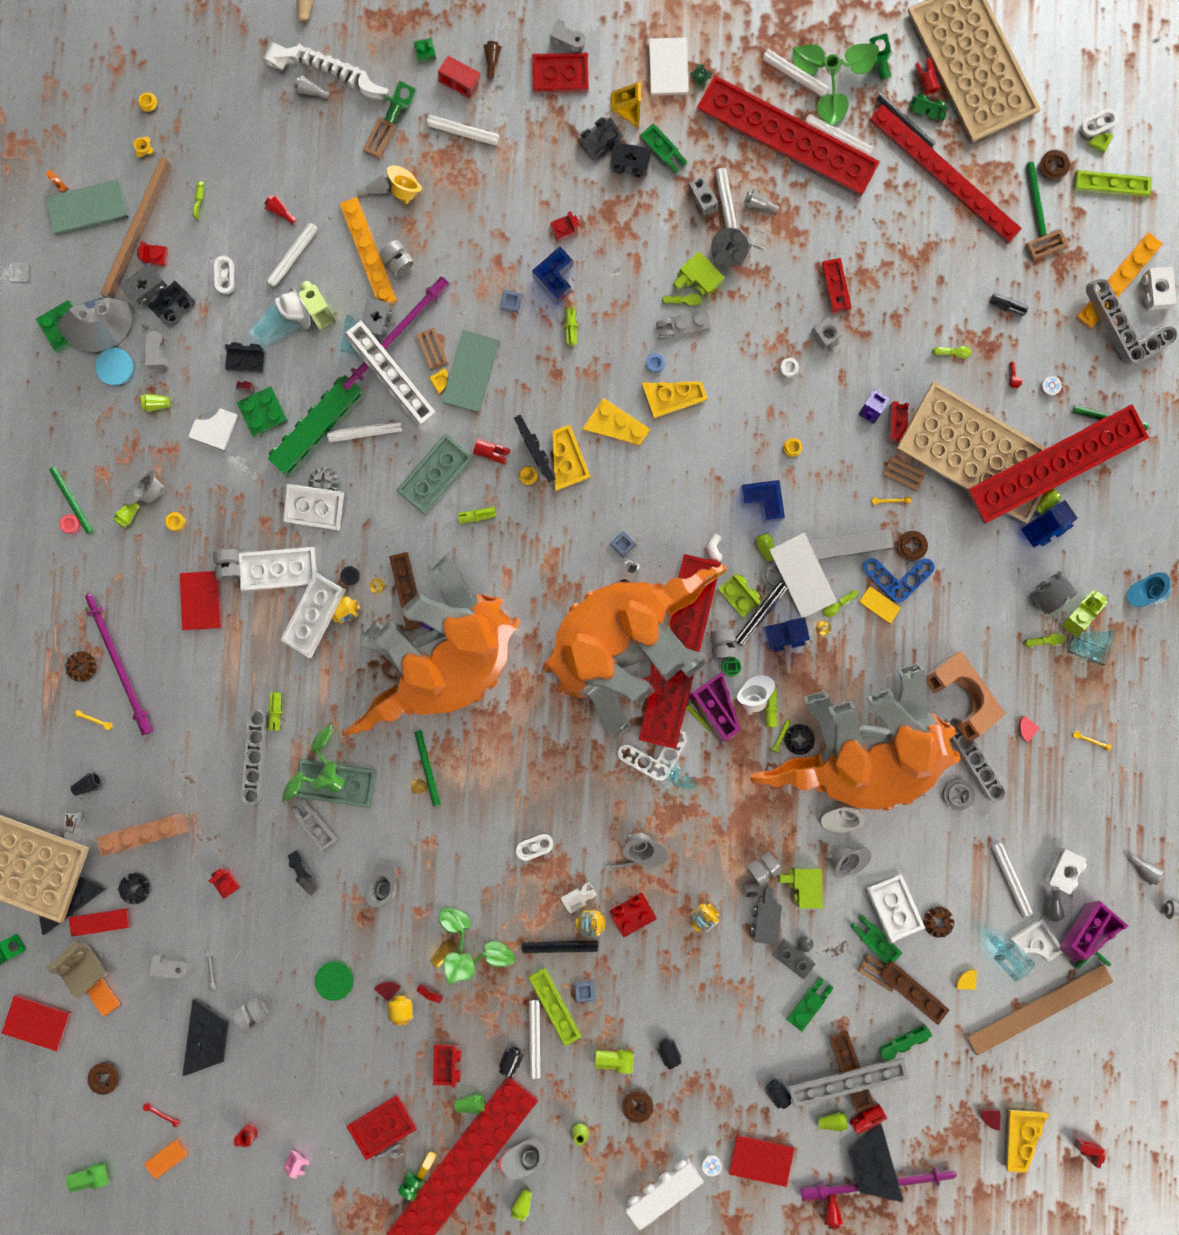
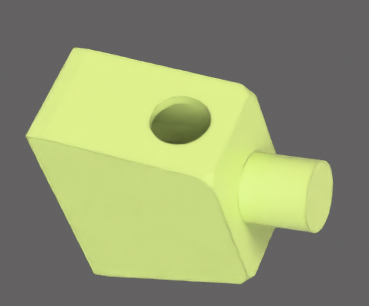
M309 281L303 282L300 285L302 291L299 292V295L319 330L335 322L336 320L317 286L311 285Z

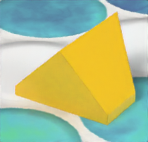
M636 82L611 92V110L637 129H639L641 83Z

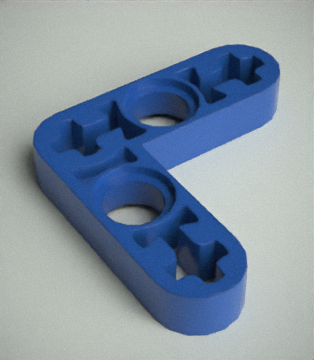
M869 558L862 564L864 574L895 603L906 600L933 573L935 568L934 563L930 559H922L898 581L875 558ZM867 563H874V569L877 572L881 569L883 572L878 574L875 578L873 575H875L876 573L873 570H867V568L869 567ZM921 564H924V565H925V564H928V565H929V566H928L929 572H928V571H924V572H922L920 575L916 573V572H919V571L923 568V566H922ZM882 575L889 577V585L883 586L880 583ZM912 575L917 579L915 586L908 585V576ZM903 587H905V588H907L908 590H910L909 592H908L907 590H904V591L901 593L902 599H901L900 597H898V598H895V597H894L895 594H896V593L894 592L895 590H896V591H899V590H901Z

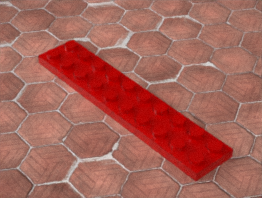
M716 75L712 78L696 109L860 196L863 195L880 163L877 159Z
M1133 404L970 487L967 489V492L983 524H986L1145 441L1149 436Z
M684 554L678 578L689 579L702 569L711 570V567L719 568L721 562ZM718 578L705 586L694 603L678 610L671 617V631L686 649L700 653ZM656 668L652 682V688L655 691L649 695L639 735L640 741L677 749L695 673L688 678L683 671L679 670L666 681Z
M506 1077L485 1104L484 1111L477 1114L417 1192L415 1200L410 1201L386 1235H436L539 1099L513 1078Z

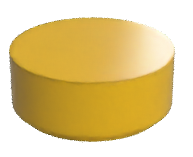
M171 512L165 518L166 527L174 532L181 531L186 523L184 516L178 512Z

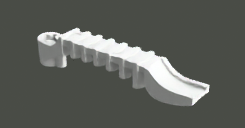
M271 43L263 57V61L267 65L279 70H283L286 63L298 64L300 59H302V63L308 66L312 60L313 68L318 70L320 64H322L321 69L326 73L332 68L331 74L335 77L341 71L340 80L344 82L351 75L347 85L354 89L358 81L361 92L366 97L377 100H387L386 96L391 97L389 89L372 83L367 77L366 71L360 70L357 66L353 67L347 62L345 64L339 59L335 60L329 55H322L319 51H312L309 47L307 49L301 44L286 49L276 43Z

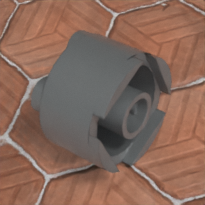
M730 227L723 229L712 240V255L715 261L722 266H737L748 258L751 252V240L739 228ZM730 242L736 247L732 252L730 249H727V245H730Z
M1060 571L1053 574L1047 582L1045 580L1040 582L1030 592L1032 599L1045 615L1054 612L1066 604L1067 597L1071 600L1077 594V591Z

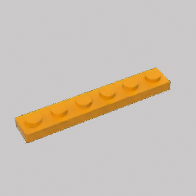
M354 197L339 203L376 300L388 302L390 305L396 303V296L358 198Z
M1150 232L1142 238L1108 278L1107 281L1117 298L1163 245ZM1091 301L1075 317L1089 330L1100 319ZM1105 301L1104 306L1108 310L1109 304Z

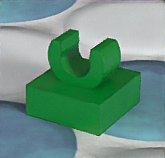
M432 38L414 41L418 62L436 59Z

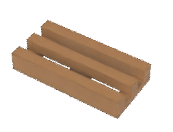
M379 117L363 148V152L369 153L380 160L397 128L396 125ZM382 123H383V124H385V125L383 126V128H382V130H381V132H380V134H379V136H378V138H377V140H376V142H375V144H374V146H373V148H372V150H371V149H369V148H370V146H371V144H372V142H373V140H374V138H375V136H376L378 130L380 129V127H381V125H382ZM388 127H390V129H389V131H388V133H387V135H386V137H385V139H384V141H383V143H382V145H381L379 151L376 152L377 149H378V147H379V145H380V143H381V141H382V139H383V137H384V135H385V133H386V131H387V129H388Z
M1059 229L1027 242L1025 247L1028 248V253L1031 255L1033 262L1067 248L1068 244L1062 230ZM1059 235L1058 239L1033 249V245ZM1062 242V245H1059V246H1057V247H1054V248H1052V249H1049V250L1044 251V252H1042V253H1039V254H1037V255H1036V253H1035V252H1038V251H1040V250H1043V249H1045V248H1048V247H1050V246H1053V245H1055V244H1058V243Z
M434 327L428 331L425 330L422 333H417L430 370L447 364L448 361ZM430 334L434 336L443 361L439 362L429 336ZM423 337L427 339L436 362L435 364H432L422 339Z
M891 457L882 475L918 491L926 473ZM892 464H895L913 474L918 475L919 478L892 466ZM889 469L906 478L915 481L916 484L914 485L896 475L889 473Z
M867 954L857 971L892 992L893 987L888 986L863 970L866 967L876 974L880 973L879 970L867 963L868 960L881 968L885 967L884 964Z

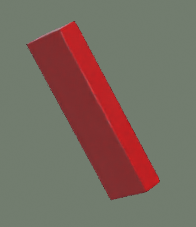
M128 908L68 918L71 937L131 927Z

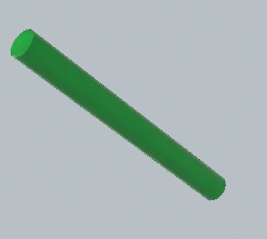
M1034 162L1027 163V170L1039 237L1047 235L1035 164Z
M1074 405L1072 413L1097 419H1103L1111 415ZM1142 422L1145 430H1147L1149 423Z
M56 466L49 469L51 475L87 535L93 533L94 530Z
M422 730L415 731L414 734L433 807L441 804Z

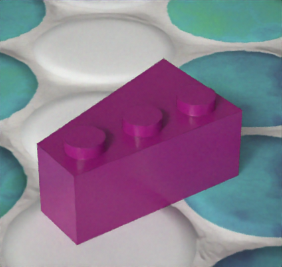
M723 672L689 694V699L720 743L725 742L741 731Z
M1101 901L1087 903L1059 949L1072 961L1086 960L1102 948L1107 941L1116 937V934L1121 930L1126 929L1128 925Z

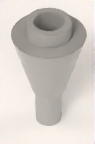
M304 75L301 78L297 77L294 88L297 89L296 93L317 95L326 100L329 97L330 92L318 88L317 85Z
M381 175L366 187L357 189L356 193L358 197L369 193H389L391 183L388 177L385 178L384 175Z
M755 189L752 192L748 191L745 197L746 207L767 209L774 213H777L779 210L778 205L769 202Z
M1134 854L1129 858V861L1138 867V870L1150 886L1152 884L1157 885L1163 879L1161 875L1163 873L1162 870L1141 861Z
M1168 900L1163 905V913L1167 919L1179 918V903Z

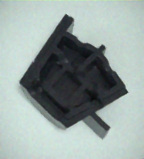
M298 850L287 855L290 861L288 862L289 867L293 868L297 874L296 882L308 894L313 895L318 890L314 884V874L308 863L302 860Z

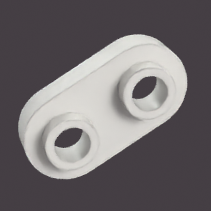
M1105 109L1086 118L1081 124V133L1085 137L1092 138L1112 129L1118 122L1117 113L1112 109ZM1090 126L1092 131H1089L1087 127Z
M219 256L214 262V285L217 291L223 295L230 294L235 288L234 263L228 256ZM227 264L228 268L223 270L222 266ZM224 283H228L227 288H223Z
M540 834L522 841L516 848V854L518 858L524 861L546 854L553 848V839L548 834ZM542 840H546L548 842V845L546 847H542L540 845V842ZM523 847H528L530 852L524 854L522 852Z

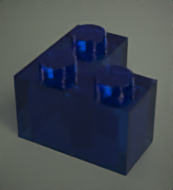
M559 246L532 270L534 280L556 304H559L571 293V286L562 275L573 267V260Z
M780 480L740 486L742 507L761 505L763 523L782 521L785 518Z
M1063 500L1026 524L1021 530L1033 548L1039 544L1043 547L1052 541L1050 538L1054 535L1058 538L1074 526L1073 522L1078 518L1067 501Z
M805 617L763 627L767 649H773V652L785 650L784 646L789 645L792 648L802 647L806 645V641L810 640Z

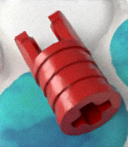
M931 57L926 58V65L929 71L924 73L922 72L921 64L919 62L915 63L914 65L924 95L929 96L937 93L940 90Z
M478 438L473 454L505 465L506 457L500 454L509 455L511 450Z
M878 1103L876 1106L855 1116L849 1123L854 1132L860 1134L888 1119Z
M250 1124L245 1125L234 1137V1146L250 1147L258 1137L257 1128Z

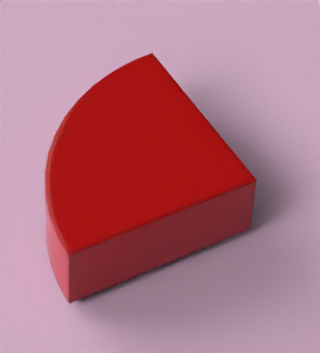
M424 985L418 986L416 991L427 1000L441 1003L443 997L439 993L431 992Z

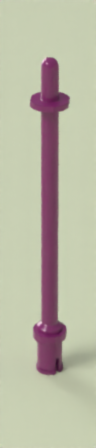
M440 276L431 287L425 290V297L381 343L385 350L430 301L439 298V294L449 285V282L444 277ZM365 362L358 369L351 368L353 374L343 384L344 389H350L358 379L361 381L365 379L363 374L369 368Z
M88 593L85 595L86 602L90 608L87 616H93L133 708V721L136 720L141 735H147L154 731L147 718L148 713L140 707L100 613L104 609L103 607L98 608L92 594Z
M933 1168L932 1174L897 1178L899 1186L935 1182L936 1186H940V1181L955 1179L957 1174L955 1171L938 1173L937 1168ZM857 1183L834 1187H825L822 1184H818V1187L800 1188L802 1201L815 1199L823 1201L829 1195L859 1192Z

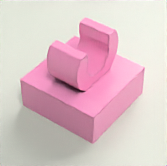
M291 1150L283 1169L289 1177L296 1179L298 1174H305L301 1166L303 1164L309 1165V1162L306 1158L301 1157L299 1152Z

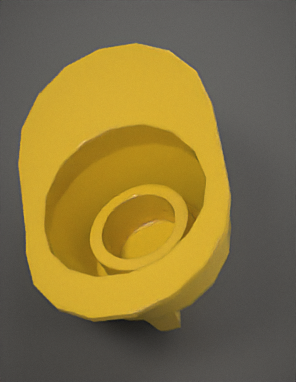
M399 166L387 168L386 173L391 180V192L404 204H408L410 200L415 198L417 192L422 191V187L408 170Z

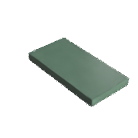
M119 179L45 197L55 235L129 217Z
M463 330L442 403L479 413L500 340Z
M445 433L396 491L426 515L474 460V457Z
M300 759L298 773L302 772V777L315 780L325 764L321 761ZM336 764L335 774L345 781L337 793L327 787L314 790L312 788L313 783L304 781L298 792L294 795L297 798L371 808L377 770Z

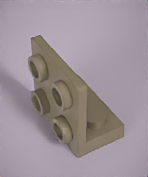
M75 941L46 967L49 973L62 977L75 999L82 997L107 974L90 946L79 941Z

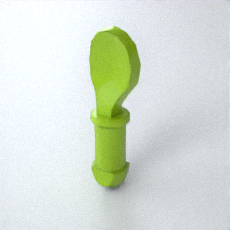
M202 181L196 183L194 200L197 202L192 209L195 220H198L200 205L204 200V183Z
M689 294L685 297H682V295H665L662 297V302L665 304H682V302H685L689 306H696L702 302V298L698 294Z
M938 346L932 349V353L937 356H952L953 354L958 358H968L971 356V349L966 346H960L956 349Z
M852 590L841 599L839 598V602L825 607L823 610L824 616H835L840 606L844 607L847 603L858 597V592Z
M1055 633L1047 638L1044 636L1034 639L1028 638L1025 640L1024 645L1026 647L1045 646L1048 643L1052 646H1059L1065 642V637L1062 634Z

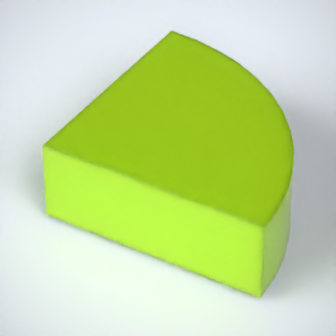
M1110 133L1097 135L1087 145L1105 153L1114 135Z

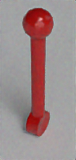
M150 1103L143 1105L144 1111H151L172 1123L173 1127L179 1126V1120H173L152 1108Z

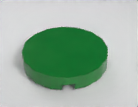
M331 961L324 964L315 976L317 992L322 998L329 1001H338L345 998L351 992L354 985L352 970L340 961Z

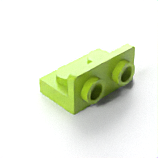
M736 573L717 590L739 616L743 618L761 603L759 600L761 597L756 590H751L747 586L748 581L743 575Z

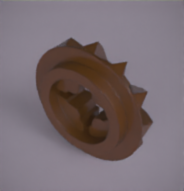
M1050 150L1040 159L1039 168L1042 170V175H1046L1048 179L1057 180L1062 178L1070 169L1068 156L1060 150ZM1057 159L1056 165L1058 167H1056L1055 170L1052 171V165L1050 163H1053Z
M907 531L899 537L897 547L899 554L904 559L916 561L925 556L928 550V542L922 533ZM911 540L915 545L920 546L914 548L913 552L911 551V548L905 546L907 544H910Z
M79 651L74 652L67 658L65 667L66 674L70 679L77 682H85L95 674L96 661L91 654ZM78 661L80 663H87L82 667V672L74 670L78 666Z
M940 906L929 909L923 919L927 933L936 938L946 937L952 933L955 926L952 913ZM933 917L943 918L942 922L945 928L941 926L936 927L937 923Z
M102 1062L91 1068L88 1073L87 1082L94 1093L106 1095L117 1087L120 1075H118L117 1068H114L111 1063ZM100 1074H109L108 1078L106 1079L107 1083L103 1081L98 1084V1081H100L99 1079H101Z
M635 1090L627 1094L622 1103L623 1114L629 1121L634 1123H642L648 1120L653 1112V1102L650 1096L643 1091ZM633 1101L636 1103H643L641 1105L643 1113L638 1109H636L635 1111L633 1110Z

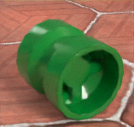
M729 657L722 662L721 671L727 677L736 676L741 671V663L737 658Z
M407 1172L404 1178L405 1182L400 1185L397 1192L402 1197L414 1201L417 1196V1190L422 1187L424 1181L417 1177V1175Z

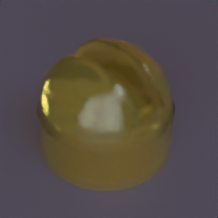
M374 578L371 580L370 589L372 592L379 594L385 590L386 585L382 579ZM375 581H377L380 587L379 590L376 589V586L374 584Z
M820 621L816 625V632L820 636H826L832 630L831 624L828 621ZM826 625L829 626V629L820 631L819 629L820 627H824Z
M420 778L417 781L413 780L411 783L412 794L427 791L425 781Z

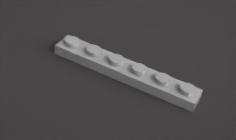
M899 1058L789 1087L793 1106L796 1108L909 1079L904 1059Z

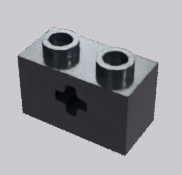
M614 142L610 170L617 174L629 173L638 178L642 176L647 177L651 148Z

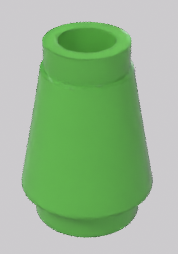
M474 1094L455 1101L456 1113L480 1114L481 1111H484L485 1102L483 1095Z

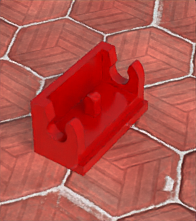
M449 55L438 70V82L469 99L479 85L478 80L481 73Z
M893 401L889 405L887 443L900 442L908 427L909 403L899 404V401Z

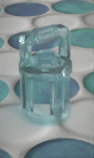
M994 933L989 935L990 942L998 950L994 960L1014 981L1023 979L1031 972L1035 963L1015 941L1003 943ZM1015 949L1025 959L1024 962L1021 963L1013 954ZM1007 959L1016 969L1012 972L1002 960Z

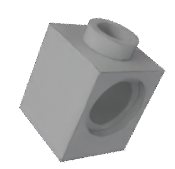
M830 317L814 326L811 331L823 350L828 347L832 349L840 343L838 340L842 336ZM823 332H830L832 334V338H825Z

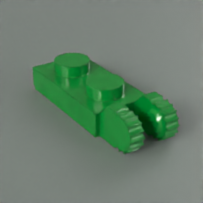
M654 123L639 135V138L651 148V151L674 174L679 172V170L670 160L675 156L682 166L687 164L679 149Z
M861 915L859 917L860 921L870 929L864 934L854 923L850 927L886 964L889 960L895 962L902 954V951L893 943L889 944L886 936Z
M821 977L816 980L811 988H808L786 1018L788 1022L801 1032L804 1031L833 990V986L829 984L820 996L815 993L823 984L824 979Z
M923 1024L883 1044V1046L881 1045L879 1054L885 1061L894 1059L897 1053L907 1052L911 1049V1046L927 1042L932 1037L931 1031Z

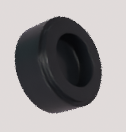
M347 566L342 569L340 578L343 583L352 586L359 582L360 572L353 566Z

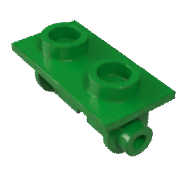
M920 93L917 96H912L916 100L910 103L909 109L912 110L911 112L924 115L926 109H930L927 117L938 121L945 120L947 113L944 110L949 109V107H946L947 102L936 99L934 103L928 101L929 96Z

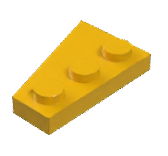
M702 381L678 383L641 382L654 419L708 400Z
M604 398L582 428L583 431L593 432L638 446L642 444L650 432V428Z
M569 424L552 431L554 474L556 479L555 492L590 479L591 476L571 425Z
M1008 1110L1007 1171L1028 1172L1036 1151L1035 1147L1039 1137L1041 1138L1045 1121L1048 1120V1112Z

